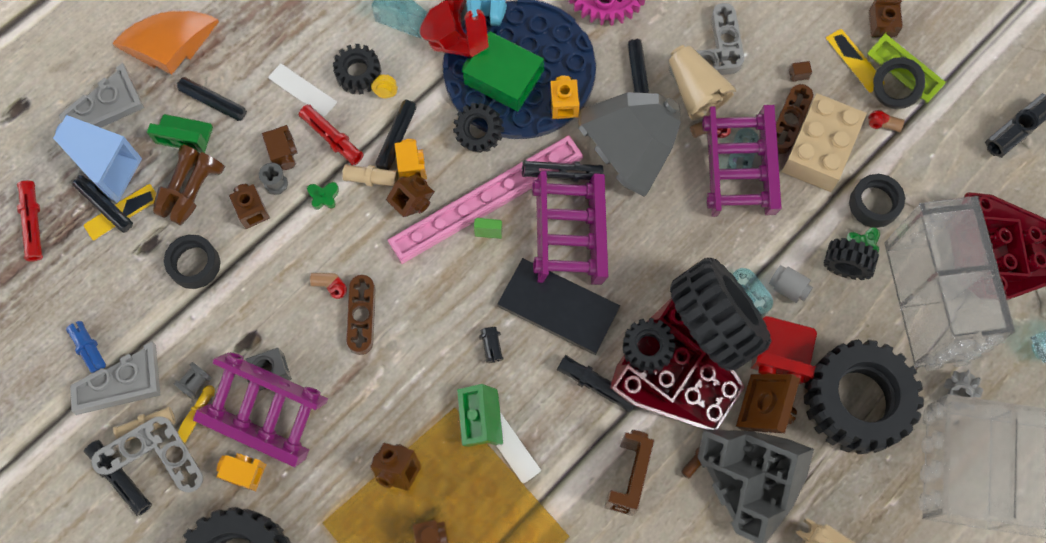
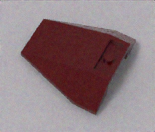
M966 193L951 229L960 281L983 299L1007 301L1046 287V218L991 194Z
M670 298L651 317L654 318L655 323H658L660 320L663 322L664 327L668 325L671 329L670 333L674 334L675 350L670 363L659 372L654 370L652 374H648V371L644 370L641 373L638 372L639 368L635 367L633 369L630 367V362H626L624 354L616 366L610 388L633 406L703 430H716L722 424L745 386L734 370H725V368L719 367L717 362H713L709 355L702 350L699 343L690 334L687 326L684 325L680 314L675 308V303ZM651 336L641 338L637 344L639 351L647 356L656 354L660 349L659 342Z

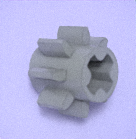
M955 370L952 379H947L944 385L945 388L950 389L946 398H952L957 403V406L967 403L973 406L975 397L981 398L983 389L978 387L981 378H976L970 373V370L961 373Z

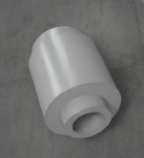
M780 265L769 282L770 285L774 286L773 290L795 303L799 299L805 301L813 289L809 285L811 279L789 266L785 268Z

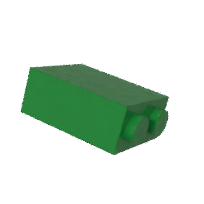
M489 31L487 34L489 47L473 56L472 59L468 58L463 65L464 84L518 112L544 72V58Z

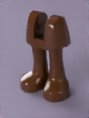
M181 145L178 149L179 159L171 181L166 188L161 186L158 188L153 206V213L155 215L165 218L170 214V220L180 226L197 207L194 201L206 177L209 174L220 175L225 169V165L203 152L199 153L197 150L186 145ZM195 166L185 189L180 193L179 191L189 171Z

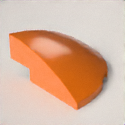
M195 11L162 12L133 24L120 34L112 44L153 68L157 66L172 75L185 58L191 60L219 23V20L210 15Z

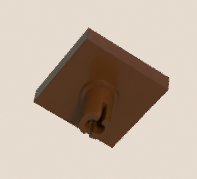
M751 374L735 427L743 431L785 434L787 425L792 424L796 419L791 414L797 415V410L793 407L800 378L793 374Z

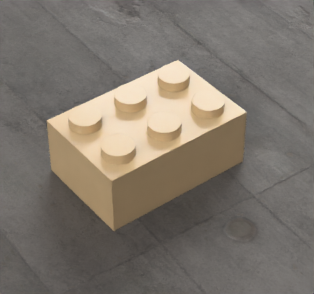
M816 93L782 172L832 192L840 180L867 113Z

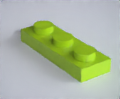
M886 33L867 53L880 66L884 62L898 57L912 59L919 64L925 74V88L920 98L927 104L946 84L942 78ZM896 68L889 71L892 76L913 92L915 78L909 70Z

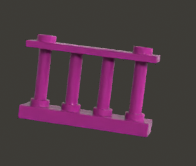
M763 105L755 117L716 118V106H710L707 114L703 115L702 129L703 132L707 131L710 193H707V208L711 209L712 217H717L720 214L722 206L761 205L762 208H765V216L776 215L782 209L775 105ZM717 128H756L760 132V140L752 143H718ZM757 153L758 156H761L762 165L759 168L719 169L718 154ZM759 179L760 182L763 181V191L760 194L721 195L720 180Z
M541 170L537 180H533L532 195L536 196L537 257H534L533 271L538 273V282L543 283L549 275V271L584 272L591 276V285H602L609 277L605 174H594L589 183L585 185L547 183V172ZM547 194L585 196V199H588L589 208L586 210L547 208ZM548 219L585 221L586 224H589V233L587 236L548 234ZM548 245L586 247L587 250H590V259H588V262L548 260Z
M228 352L214 358L212 364L223 368L224 372L213 403L196 410L193 421L294 468L305 461L310 449L301 446L300 440L311 409L317 410L327 404L328 398L320 395V391L315 388L302 387L243 360L244 357L240 354ZM235 374L250 380L238 415L226 411L224 407ZM260 386L275 392L262 427L251 423L249 419ZM286 397L301 404L289 438L276 434L274 430Z

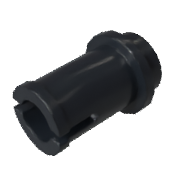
M497 327L481 329L479 339L483 341L486 363H495V360L497 362L503 361L504 358L499 342L501 333L497 331Z

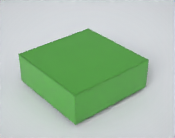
M476 218L474 222L475 237L502 239V221Z

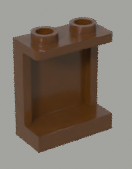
M631 430V433L625 432L620 447L635 451L636 453L627 491L624 494L611 490L606 499L605 509L633 516L638 510L654 444V439L648 438L649 434L639 430Z

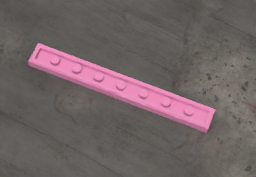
M568 135L528 158L527 161L572 163L573 161H581L583 154ZM523 162L389 238L388 243L401 264L474 223L476 218H483L531 190L533 180H537V177H522ZM539 168V171L542 170V171L559 172L558 169H541V168Z

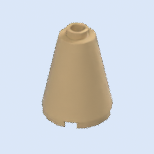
M681 45L671 52L672 57L669 59V63L691 120L695 121L703 118V115H705L703 112L708 111L710 106H716V110H718L734 96L733 92H736L734 86L691 46L685 47Z

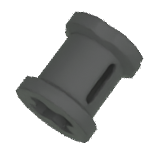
M267 163L262 166L259 171V179L264 184L265 189L272 195L282 194L288 187V180L283 175L281 167L276 163Z
M192 362L188 372L180 381L176 380L173 384L191 399H194L196 391L206 380L210 381L212 377Z

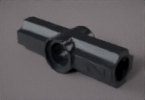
M1042 93L1024 109L1018 111L1010 121L985 141L987 150L993 156L1004 157L1046 121V94Z

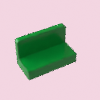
M164 114L159 125L149 124L147 134L155 144L174 148L186 145L197 150L199 153H205L213 126L207 122Z
M484 384L457 389L462 446L471 447L485 443L497 446L503 445L498 390Z

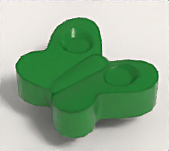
M331 182L324 188L316 184H310L307 187V191L313 199L311 204L315 210H319L323 205L330 209L336 206L334 199L339 193L337 183Z
M875 227L869 228L864 235L850 232L847 235L848 241H851V239L856 240L857 243L862 241L866 243L865 246L871 245L878 252L880 250L877 246L880 230Z

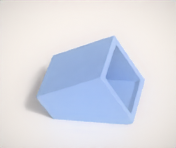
M68 115L58 125L53 137L112 202L118 203L142 160L126 138Z

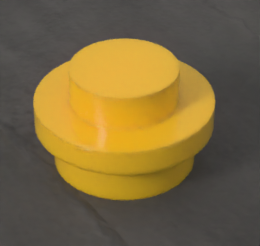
M385 74L377 76L371 86L372 91L381 98L394 97L398 90L396 80Z

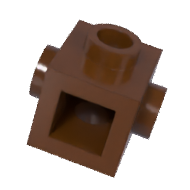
M415 174L398 179L387 196L386 201L404 218L416 213H423L430 206L431 202L429 200L435 191L427 184L425 179Z
M383 443L378 453L374 455L370 467L376 477V481L383 487H396L409 491L421 469V464L414 450L408 449L401 444Z

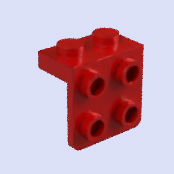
M765 316L763 320L767 325V330L770 332L771 344L768 350L752 359L750 369L758 370L760 374H793L800 378L799 384L808 382L813 378L816 367L811 365L817 337L816 329Z

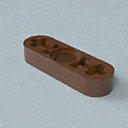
M797 84L792 87L776 122L778 154H784L791 149L813 100V91L805 84ZM802 94L804 96L799 107L794 106L798 95ZM788 113L794 114L798 122L796 124H789L785 121L784 115ZM784 130L788 133L782 145L778 141Z
M357 275L349 284L346 342L350 350L357 355L367 354L372 349L374 341L376 288L373 280L367 275ZM361 283H365L369 288L364 290L365 301H360L361 295L358 289H356L361 287ZM359 308H365L369 311V316L364 321H356L354 319V313ZM357 328H362V336L364 340H367V342L362 343L360 348L353 342V340H358L359 338Z

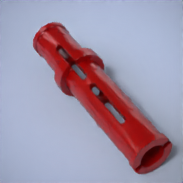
M307 104L301 108L298 116L330 144L331 150L335 153L339 152L352 166L357 165L362 160L364 153L349 141V137L345 133H340L312 105Z
M20 181L17 183L19 194L17 212L21 214L24 259L26 261H39L43 259L38 221L40 204L36 201V185L33 181Z

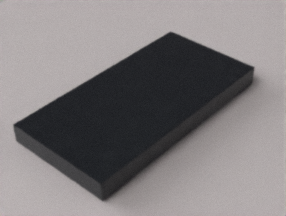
M524 258L520 261L497 304V307L594 355L597 354L621 306L549 271V275L543 283L538 282V273H534L533 263Z

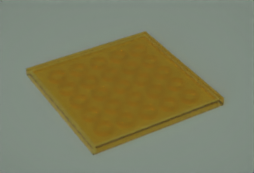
M455 407L408 447V449L414 450L421 464V469L409 491L396 487H383L374 477L322 522L338 543H416L413 525L437 520L438 522L445 521L449 543H564L570 538L487 443L471 447L462 446L459 411Z

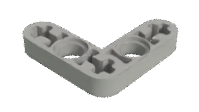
M720 3L715 6L711 16L716 49L699 50L697 52L703 58L710 59L713 62V67L721 75L734 74L740 71L744 62L737 15L732 5ZM720 13H724L727 17L725 26H723L724 21ZM731 34L734 37V41L726 43L721 39V35ZM728 57H732L733 61H736V63L731 64V61L728 60ZM669 65L670 74L674 77L671 65Z
M165 417L152 418L99 449L92 457L91 464L93 469L99 474L107 475L116 472L155 449L181 491H196L203 483L202 471L173 423ZM156 422L160 425H167L168 428L164 432L168 439L173 435L176 438V441L167 443L162 449L158 445L164 442L162 437L152 434V431L155 430L154 424ZM131 437L139 438L142 443L141 450L136 454H130L125 449V443ZM118 445L120 453L127 458L123 462L121 457L114 459L111 462L112 468L110 469L107 466H99V463L102 461L101 455L111 456L117 451L113 447ZM172 446H178L183 451V457L177 463L170 462L166 457L167 450ZM189 460L191 466H187L186 469L190 474H197L198 478L194 480L196 485L194 487H191L190 484L183 485L182 480H184L185 475L182 470L176 474L173 468L182 466Z

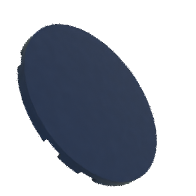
M539 0L506 1V11L500 26H491L490 16H485L487 34L490 31L544 58V72L520 110L517 112L464 84L462 68L468 58L472 59L469 56L444 53L443 77L445 88L458 112H463V107L466 105L470 107L471 103H482L500 114L499 117L503 120L501 125L504 127V132H501L500 135L503 138L531 139L541 137L559 130L574 119H552L551 81H555L559 76H569L571 80H577L579 111L588 102L596 77L594 48L586 31H583L576 23V20L562 9ZM464 19L461 22V26L464 33H466V25ZM477 118L472 121L471 124L487 133L488 124L485 119Z

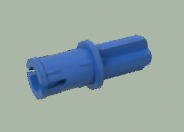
M77 321V329L73 323L70 324L66 331L76 346V354L81 355L91 373L101 368L104 369L106 363L96 348L98 343L96 340L91 339L84 323Z

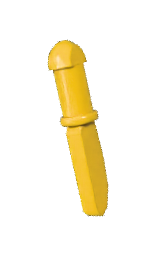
M207 385L201 390V395L195 405L191 407V411L179 428L178 433L185 444L197 425V422L193 421L196 410L208 405L211 398L215 395V388L212 385Z

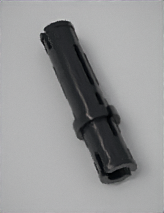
M523 160L522 177L538 178L541 172L539 168L558 169L559 172L546 171L547 178L571 179L572 182L590 180L594 174L604 173L603 165L580 164L579 161L556 163ZM566 170L586 171V173L566 172Z
M565 354L557 371L577 381V385L580 387L585 386L629 413L632 411L634 406L610 388L612 381L594 372L591 366L588 365L586 367Z
M100 440L94 441L84 449V453L92 460L93 455L104 446ZM102 454V461L99 463V466H107L110 469L112 468L111 462L117 457L113 458L112 455L106 456ZM122 468L111 474H99L110 482L137 517L143 515L152 507V503L142 494Z

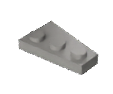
M123 62L116 67L117 71L108 79L104 77L97 83L98 87L88 95H82L59 114L61 122L68 115L101 128L144 109L143 103Z
M151 341L144 345V349L133 355H125L120 358L119 363L108 369L101 368L70 385L72 412L75 415L160 396L155 343Z

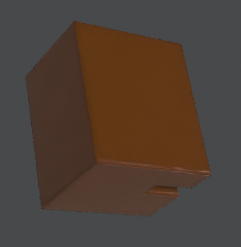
M810 61L792 63L789 69L791 82L809 80L812 74Z

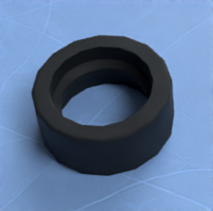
M905 57L892 58L884 62L877 69L873 79L874 93L878 101L886 107L893 109L907 108L915 104L922 96L925 88V74L921 66L912 59ZM903 68L913 74L915 87L909 96L895 99L885 93L883 80L889 71Z
M871 174L861 179L850 194L849 206L851 213L857 221L865 226L879 228L889 225L899 216L904 209L906 197L903 188L895 179L888 175ZM868 188L881 189L891 198V210L886 214L873 213L863 204L862 193Z
M191 234L179 237L173 241L165 251L163 261L169 276L178 285L187 289H198L207 286L217 276L221 264L219 253L212 244L200 235ZM192 248L203 249L208 256L204 269L193 276L182 275L177 269V262L180 256Z

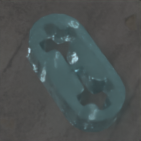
M743 128L736 133L733 143H743L744 137L749 138V143L757 142L759 137L754 130ZM755 153L729 154L727 169H738L736 168V163L739 156L744 157L742 169L751 168Z
M747 268L737 269L733 276L737 281L739 277L749 280L746 284L747 287L742 284V287L752 299L753 304L756 299L759 301L763 299L766 302L763 306L764 309L761 306L757 307L761 317L765 316L773 306L771 294L751 270Z

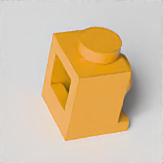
M569 76L557 77L555 81H551L550 86L552 119L578 118L577 80H571Z
M405 139L395 143L399 177L417 174L423 179H427L423 149L418 150L417 141L415 139Z
M236 453L235 458L223 455L217 464V478L256 492L267 464L258 459H254L253 464H251L253 458Z

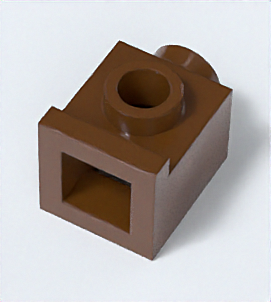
M874 0L869 9L871 37L881 38L885 33L891 38L898 36L903 28L900 5L902 0Z
M288 125L262 133L270 161L278 164L282 170L292 169L296 165L294 155L298 154Z
M240 184L234 188V193L230 194L229 197L245 229L270 219L254 184L250 186L248 184Z
M437 520L413 525L416 543H449L445 521L438 522Z

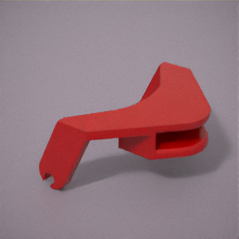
M444 0L429 10L420 26V35L424 40L429 41V45L434 51L473 57L489 47L486 18L483 11L477 9L478 15L476 17H472L471 10L465 15L466 33H464L461 26V13L467 0Z

